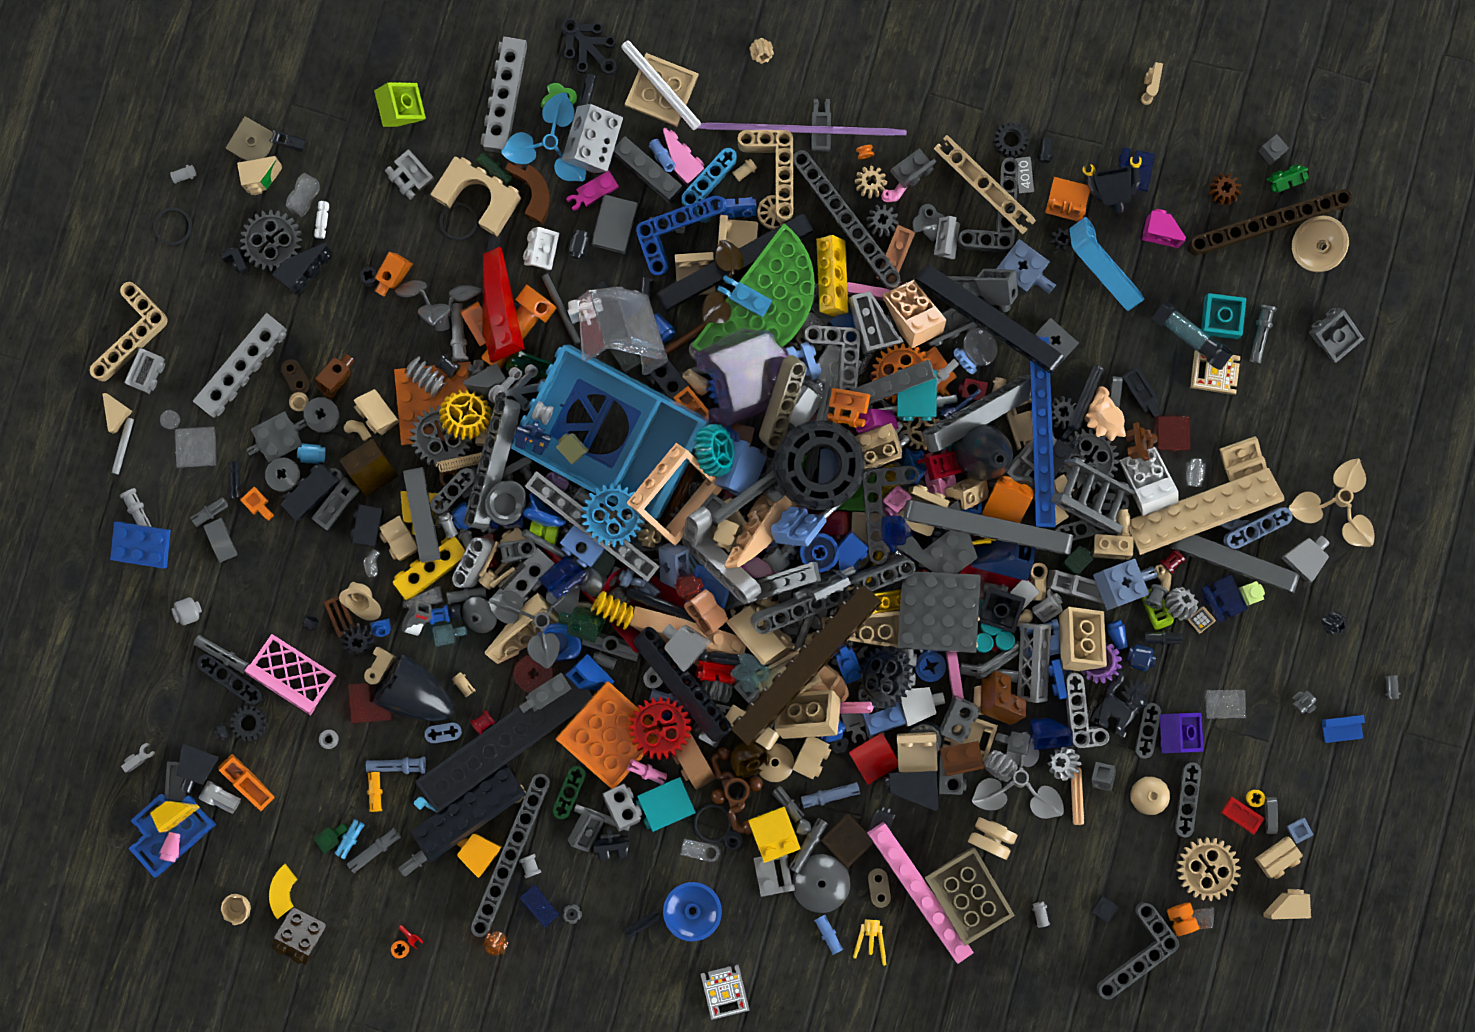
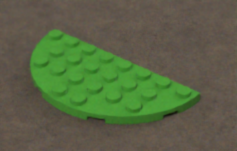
M785 223L740 281L742 284L772 300L764 317L753 313L728 297L726 302L731 307L730 319L722 324L708 323L691 345L693 348L719 360L734 362L751 361L778 351L800 331L813 303L815 288L814 272L809 254L804 245Z

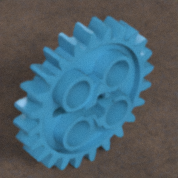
M612 483L609 485V489L605 485H602V491L597 488L594 489L596 495L590 493L589 497L591 500H584V503L588 506L581 508V510L586 512V514L581 515V518L586 519L582 526L589 527L585 532L593 533L591 539L598 537V544L604 540V546L611 542L612 547H615L617 541L622 546L623 539L629 543V535L635 538L637 535L634 530H641L637 524L644 523L643 520L639 519L640 515L627 504L635 492L633 491L628 494V487L622 491L620 484L614 489ZM610 496L617 500V504L614 507L607 504V498ZM602 503L611 513L615 511V517L623 522L626 527L623 528L615 518L610 520L608 518L610 514L601 508L599 504ZM622 510L630 511L631 518L629 520L622 518ZM595 511L603 513L604 518L602 521L595 520ZM610 524H615L618 527L617 534H611L608 531Z

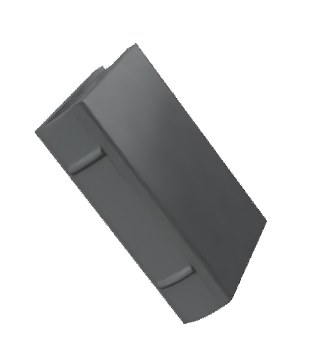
M603 195L595 230L592 234L591 245L625 254L638 207L637 203Z

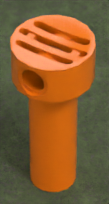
M527 284L515 299L521 304L516 313L522 340L539 318L546 323L557 308ZM486 350L481 358L489 365L497 363L501 370L509 356L491 363L488 350Z

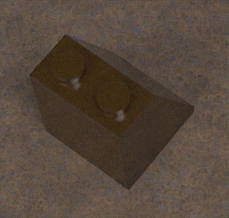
M373 439L340 459L350 477L366 497L399 476L380 446Z

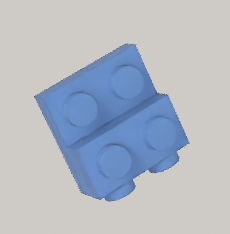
M790 506L787 511L781 513V519L772 525L771 533L776 543L808 547L827 521L824 515L808 514L806 508Z

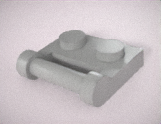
M788 854L774 859H780L785 885L781 887L778 885L774 860L764 863L762 856L754 858L761 897L795 890L788 868Z

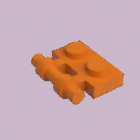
M832 388L829 407L835 408L834 414L828 413L827 420L839 425L844 423L849 424L850 427H864L865 419H859V413L867 414L870 395ZM843 410L851 411L850 417L843 416Z

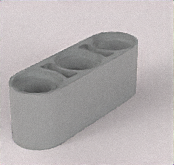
M474 538L471 540L452 577L453 584L456 587L473 588L476 586L480 578L478 573L482 570L495 544L492 539Z

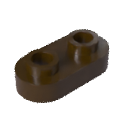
M286 360L281 366V371L294 393L302 392L307 394L310 391L311 384L301 365L296 360ZM291 365L294 366V370L292 372H288V367ZM298 382H303L302 388H297Z

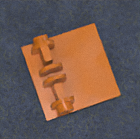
M1054 177L1045 213L1079 222L1083 219L1086 212V204L1090 192L1088 185Z

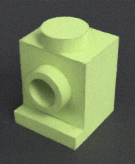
M1257 581L1238 588L1245 606L1264 600V589L1261 584L1258 585Z

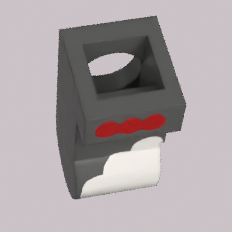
M415 599L403 620L402 631L418 636L422 627L432 617L431 604ZM418 607H423L425 610L422 612L418 611Z

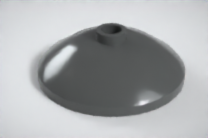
M817 854L808 857L800 873L794 872L792 884L795 886L793 892L796 899L803 907L813 912L826 913L837 909L844 903L850 891V877L846 867L838 859L830 855ZM821 880L825 881V887L823 888L818 886V882Z

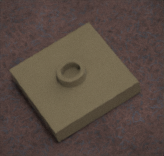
M245 116L228 143L226 150L245 161L266 158L274 144L269 142V139H272L273 133Z

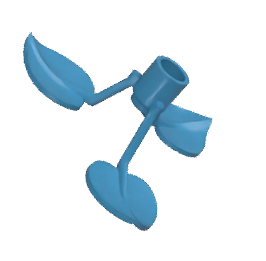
M563 92L549 99L542 111L544 121L553 123L551 134L546 135L541 143L533 145V139L529 134L524 132L516 133L509 138L502 149V154L514 163L528 164L536 158L534 148L544 146L548 150L555 149L561 157L555 161L554 168L556 174L566 181H584L586 170L562 161L563 154L557 147L558 139L554 135L556 124L560 127H565L574 118L573 105L567 94Z

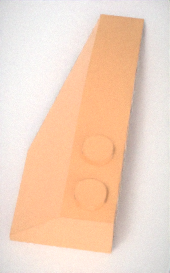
M760 494L748 513L749 521L745 522L742 526L743 534L739 535L736 539L738 545L731 550L724 567L726 569L740 567L765 549L774 540L771 533L772 525L781 519L783 511H787L790 506L797 507L796 504L786 495L782 499L772 502L763 494Z
M636 606L634 608V615L629 625L640 632L646 627L654 628L666 644L670 639L662 631L669 624L677 631L682 626L687 625L712 641L706 647L708 653L717 651L744 655L746 645L737 635L717 629L712 634L706 636L701 632L696 623ZM697 658L693 664L698 667L700 660Z

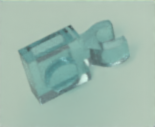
M452 624L432 627L436 647L456 643L455 637L468 635L466 627L453 629Z

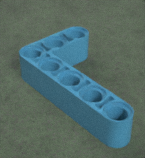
M1084 217L1070 227L1073 249L1121 305L1129 311L1142 302L1144 297L1138 288L1098 244L1095 228L1089 219Z

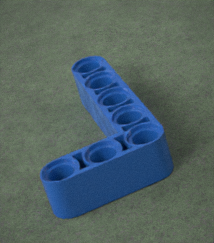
M712 196L639 223L636 232L650 272L655 275H663L669 270V262L659 235L724 212L727 209L726 199L721 196ZM716 199L721 202V207L718 210L713 207V202ZM698 206H701L704 211L701 216H697L695 212ZM681 212L686 215L683 223L678 220V215ZM662 219H666L668 221V227L666 229H663L660 226V222ZM645 225H648L651 230L647 236L643 233ZM652 243L657 246L654 254L649 251V246ZM658 261L663 264V269L660 272L655 268Z

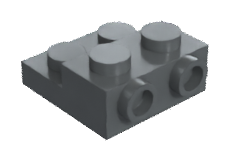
M1332 308L1326 313L1327 317L1324 320H1318L1312 325L1313 329L1309 333L1317 345L1324 349L1331 361L1337 363L1363 341L1364 338L1344 309Z

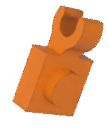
M253 487L241 499L243 504L254 515L259 511L268 521L274 516L265 506L269 501L257 488Z

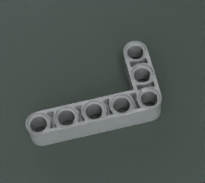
M816 325L805 328L803 338L806 342L811 344L840 345L837 388L844 390L857 388L860 333L858 330L846 327ZM810 329L817 332L815 340H811L808 337ZM829 330L834 331L836 334L834 341H830L827 338ZM847 332L854 333L855 339L853 342L847 341ZM846 351L853 353L854 358L852 361L845 359ZM846 370H850L853 375L849 381L843 376Z
M700 507L686 518L682 539L683 546L689 548V553L740 602L747 604L761 593V587L741 566L730 569L724 567L729 555L721 547L716 546L717 544L709 537L712 515L707 508Z

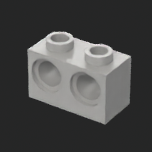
M625 784L603 793L602 797L618 831L640 822L642 813L639 806L634 805L632 801L634 796L629 787L626 788ZM622 794L625 800L618 803L614 800V796ZM629 811L632 813L633 818L625 820L622 817V813Z

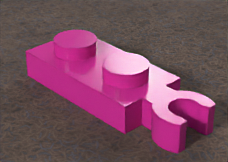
M608 170L576 189L578 195H570L567 201L575 200L577 202L572 207V210L575 211L580 208L583 202L587 207L601 199L603 195H608L618 189L619 186Z

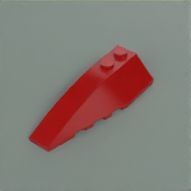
M501 247L484 253L483 332L491 363L525 349Z

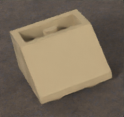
M375 389L354 399V402L357 404L354 408L363 419L365 417L368 419L366 424L374 433L378 432L382 436L399 423L397 417Z
M892 423L855 436L862 448L865 471L902 458L901 444Z

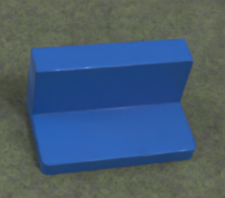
M1364 715L1321 720L1325 743L1363 738L1361 723H1365Z

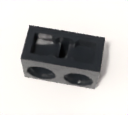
M666 356L647 370L649 381L654 386L657 384L661 388L659 393L674 400L673 397L689 386ZM664 369L667 373L664 377L659 378L656 376V371ZM671 383L678 385L676 392L668 391V386Z

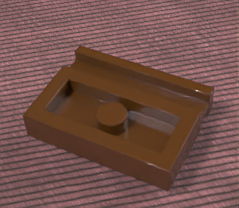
M978 741L940 749L945 776L984 769Z

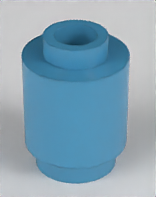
M302 443V447H298L297 458H300L301 463H324L326 447Z

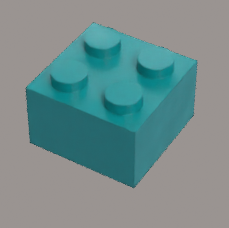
M1208 293L1204 297L1200 335L1239 339L1243 335L1246 298Z

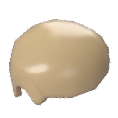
M231 894L222 902L221 912L224 920L231 922L232 925L243 923L250 915V902L242 895Z

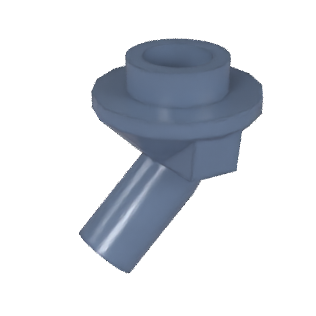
M627 568L626 571L622 570L618 577L620 585L626 588L629 584L644 587L646 581L645 579L633 577L634 571L630 568Z

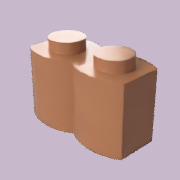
M706 589L684 604L687 613L696 621L698 628L706 636L715 632L728 621L725 610L717 605L714 595Z

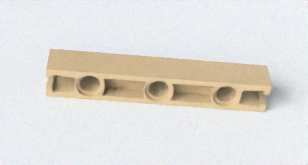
M946 135L943 138L946 141L945 144L947 146L951 144L954 149L949 155H946L941 149L942 146L937 144L934 150L1018 231L1024 234L1027 228L1022 225L1019 226L1016 219L1023 214L1027 217L1026 221L1033 224L1036 221L1034 217ZM962 156L961 162H954L956 157ZM989 181L986 188H981L982 182ZM1010 206H1015L1013 213H1007V209Z

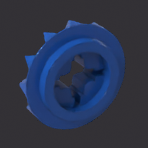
M934 651L922 653L916 660V674L927 682L939 680L946 670L944 658ZM926 659L930 661V663L938 662V664L933 668L935 674H933V672H931L930 670L923 671V669L927 666Z

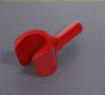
M402 925L398 928L408 938V943L414 949H418L414 946L415 941L419 940L423 944V940L420 937L412 935Z

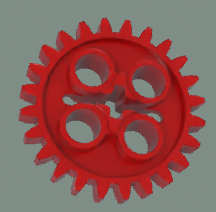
M660 696L658 702L652 697V703L650 704L645 700V707L638 705L640 711H633L636 718L629 719L634 724L628 726L629 730L634 731L629 734L630 738H635L632 744H639L636 748L637 751L644 749L643 756L649 752L650 759H653L655 755H657L658 760H661L662 755H665L666 759H668L669 753L675 757L676 749L682 752L681 744L688 745L684 739L691 738L686 733L692 731L690 726H686L691 723L690 719H685L688 716V712L682 713L684 707L679 706L677 708V701L670 704L669 697L666 702H663L662 696ZM665 713L673 715L668 721L662 719ZM648 717L654 719L651 725L643 724L644 720ZM658 725H662V732L658 731ZM645 730H652L645 734L643 733ZM670 731L677 733L674 739L667 738V734ZM649 737H658V741L656 743H648Z

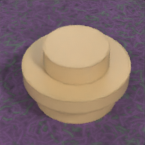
M302 392L292 394L289 400L291 408L295 411H303L306 404L309 403L308 397Z

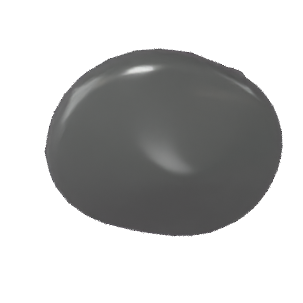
M502 481L494 485L485 499L484 507L487 516L500 525H508L517 521L526 506L527 500L524 488L514 481Z

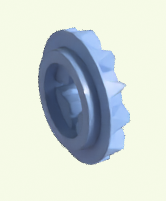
M956 348L954 350L956 359L967 372L974 374L977 371L975 368L977 365L964 349Z

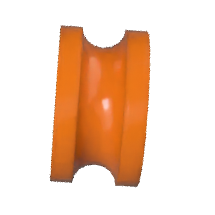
M864 145L856 148V152L859 153L858 159L874 156V152L871 151L873 146Z
M403 940L395 942L391 947L392 955L395 958L405 957L409 953L408 943ZM398 944H402L401 947H405V950L402 952L403 955H399V952L396 953L395 951Z

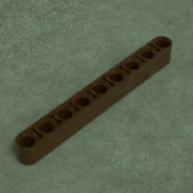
M1341 189L1197 235L1189 243V251L1196 256L1305 222L1312 217L1323 216L1342 210L1351 203L1352 194L1349 190ZM1338 196H1343L1346 202H1339ZM1320 201L1326 202L1328 208L1323 209L1320 206ZM1302 207H1307L1310 210V215L1304 214ZM1284 213L1291 214L1292 220H1286ZM1266 219H1272L1274 226H1269L1266 223ZM1253 224L1256 227V232H1251L1248 229V225ZM1230 230L1237 231L1238 238L1232 237ZM1212 236H1218L1221 242L1219 244L1214 243ZM1194 242H1200L1203 248L1197 249L1194 246Z

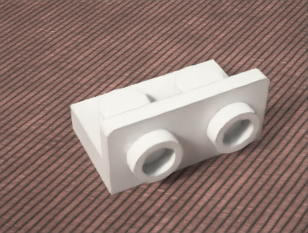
M541 227L532 228L527 237L529 241L528 248L523 255L524 265L551 270L559 233Z

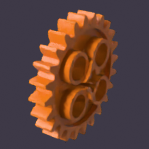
M902 343L901 348L894 345V350L887 347V354L881 351L882 359L876 357V361L879 364L872 365L877 370L871 372L872 376L877 377L872 381L887 376L885 370L888 367H893V373L898 370L930 360V358H925V352L919 354V347L913 350L910 346L906 348L904 343ZM910 358V364L903 365V359ZM897 394L885 398L887 402L892 398L894 405L897 402Z

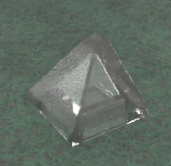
M1214 907L1193 909L1192 917L1196 918L1200 929L1213 928Z

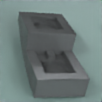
M222 518L204 525L206 534L219 562H223L238 554Z

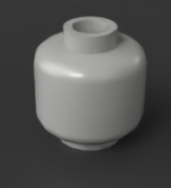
M190 597L175 602L174 608L171 609L176 623L179 622L181 625L197 621L199 613L202 612L199 602H194Z

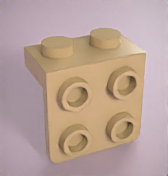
M917 484V486L909 487L907 491L912 496V501L946 508L950 502L945 499L943 494L927 492L928 488ZM905 508L899 513L896 519L897 524L925 536L932 535L933 526L903 520Z

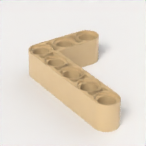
M743 130L738 135V148L742 152L776 153V220L778 223L784 224L793 218V136L787 130ZM749 139L751 140V142L749 144L742 143V140ZM768 139L770 142L768 144L761 143V140ZM787 139L789 142L787 144L780 143V140ZM787 157L789 160L787 162L780 161V158ZM787 175L789 179L782 180L780 176ZM787 193L789 194V197L782 198L780 197V194ZM787 211L789 215L784 217L780 215V212Z
M126 282L121 286V295L143 318L91 365L90 374L99 381H106L138 352L139 348H143L167 325L166 315L132 282ZM135 288V293L132 296H127L128 290ZM147 301L148 307L141 310V303ZM156 315H160V322L153 323V318ZM142 328H146V335L140 337L139 331ZM128 341H132V342H133L132 348L129 349V350H126V349H125V344H126ZM114 354H118L117 362L112 363L111 357ZM100 367H104L103 375L98 376L97 370Z

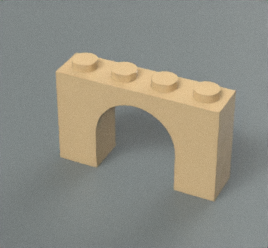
M454 157L432 191L431 196L434 200L450 209L465 187L472 184L486 186L491 192V202L478 223L481 228L498 237L521 200L518 194L519 191L510 185L509 187L502 184L503 181L495 176L492 178L487 176V172L482 168L472 167L471 162L467 159Z

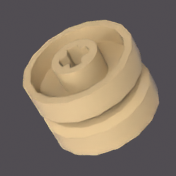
M979 817L975 827L985 834L982 836L976 832L971 833L968 842L1007 860L1010 849L1002 845L1001 842L1003 841L1010 845L1014 844L1018 835L994 821L990 822Z

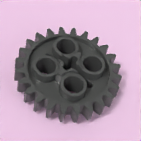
M270 210L269 215L262 211V217L255 214V221L250 218L248 219L251 225H244L247 232H241L245 239H241L240 242L245 244L241 247L242 251H247L244 254L245 258L251 257L249 259L250 264L256 262L255 267L257 269L262 265L263 271H266L269 267L270 271L273 272L274 267L278 268L285 259L297 255L296 250H302L298 243H302L303 240L298 238V236L302 235L301 231H296L299 228L298 224L292 225L294 223L293 218L288 219L286 213L281 217L280 211H277L274 215L273 211ZM270 224H276L274 231H267V227ZM257 237H262L260 245H254V240ZM283 237H289V242L285 245H282L281 239ZM270 238L274 239L275 242L273 244L268 241ZM275 250L276 255L273 258H268V252Z
M440 405L437 406L436 411L430 407V413L423 410L424 417L417 416L419 423L413 422V426L416 429H410V432L415 435L410 437V441L415 442L411 445L412 449L418 448L415 454H422L420 457L421 461L427 458L428 465L434 461L435 467L437 462L459 458L460 455L466 456L464 450L470 451V447L467 444L472 443V439L470 440L468 436H465V439L462 440L461 436L458 435V444L454 446L449 444V440L455 437L454 433L448 435L447 429H443V423H440ZM450 414L452 419L458 423V420ZM435 421L439 423L448 452H445L434 423ZM427 427H432L434 432L428 435L424 433V430ZM433 445L441 447L438 452H432L430 449Z
M1092 428L1088 430V433L1081 429L1080 436L1082 439L1075 447L1070 458L1078 457L1085 461L1084 457H1087L1093 448L1098 446V449L1090 458L1091 462L1087 465L1114 478L1111 471L1116 472L1118 470L1114 467V464H1118L1119 461L1115 460L1114 457L1118 456L1119 453H1113L1117 446H1110L1112 441H1106L1105 436L1097 437L1096 433L1093 434ZM1077 431L1073 432L1074 438L1079 435ZM1069 436L1067 438L1069 442L1065 441L1064 443L1070 447L1074 438ZM1082 442L1089 443V451H1084L1081 448ZM1097 453L1105 455V462L1097 460ZM1065 464L1059 473H1065V477L1068 479L1072 467ZM1078 473L1075 482L1076 489L1081 485L1084 486L1087 476L1083 473ZM1094 480L1091 490H1095V484L1101 488L1102 484Z

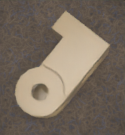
M376 647L373 654L377 658L372 667L367 669L364 674V678L369 684L380 683L396 657L380 647Z

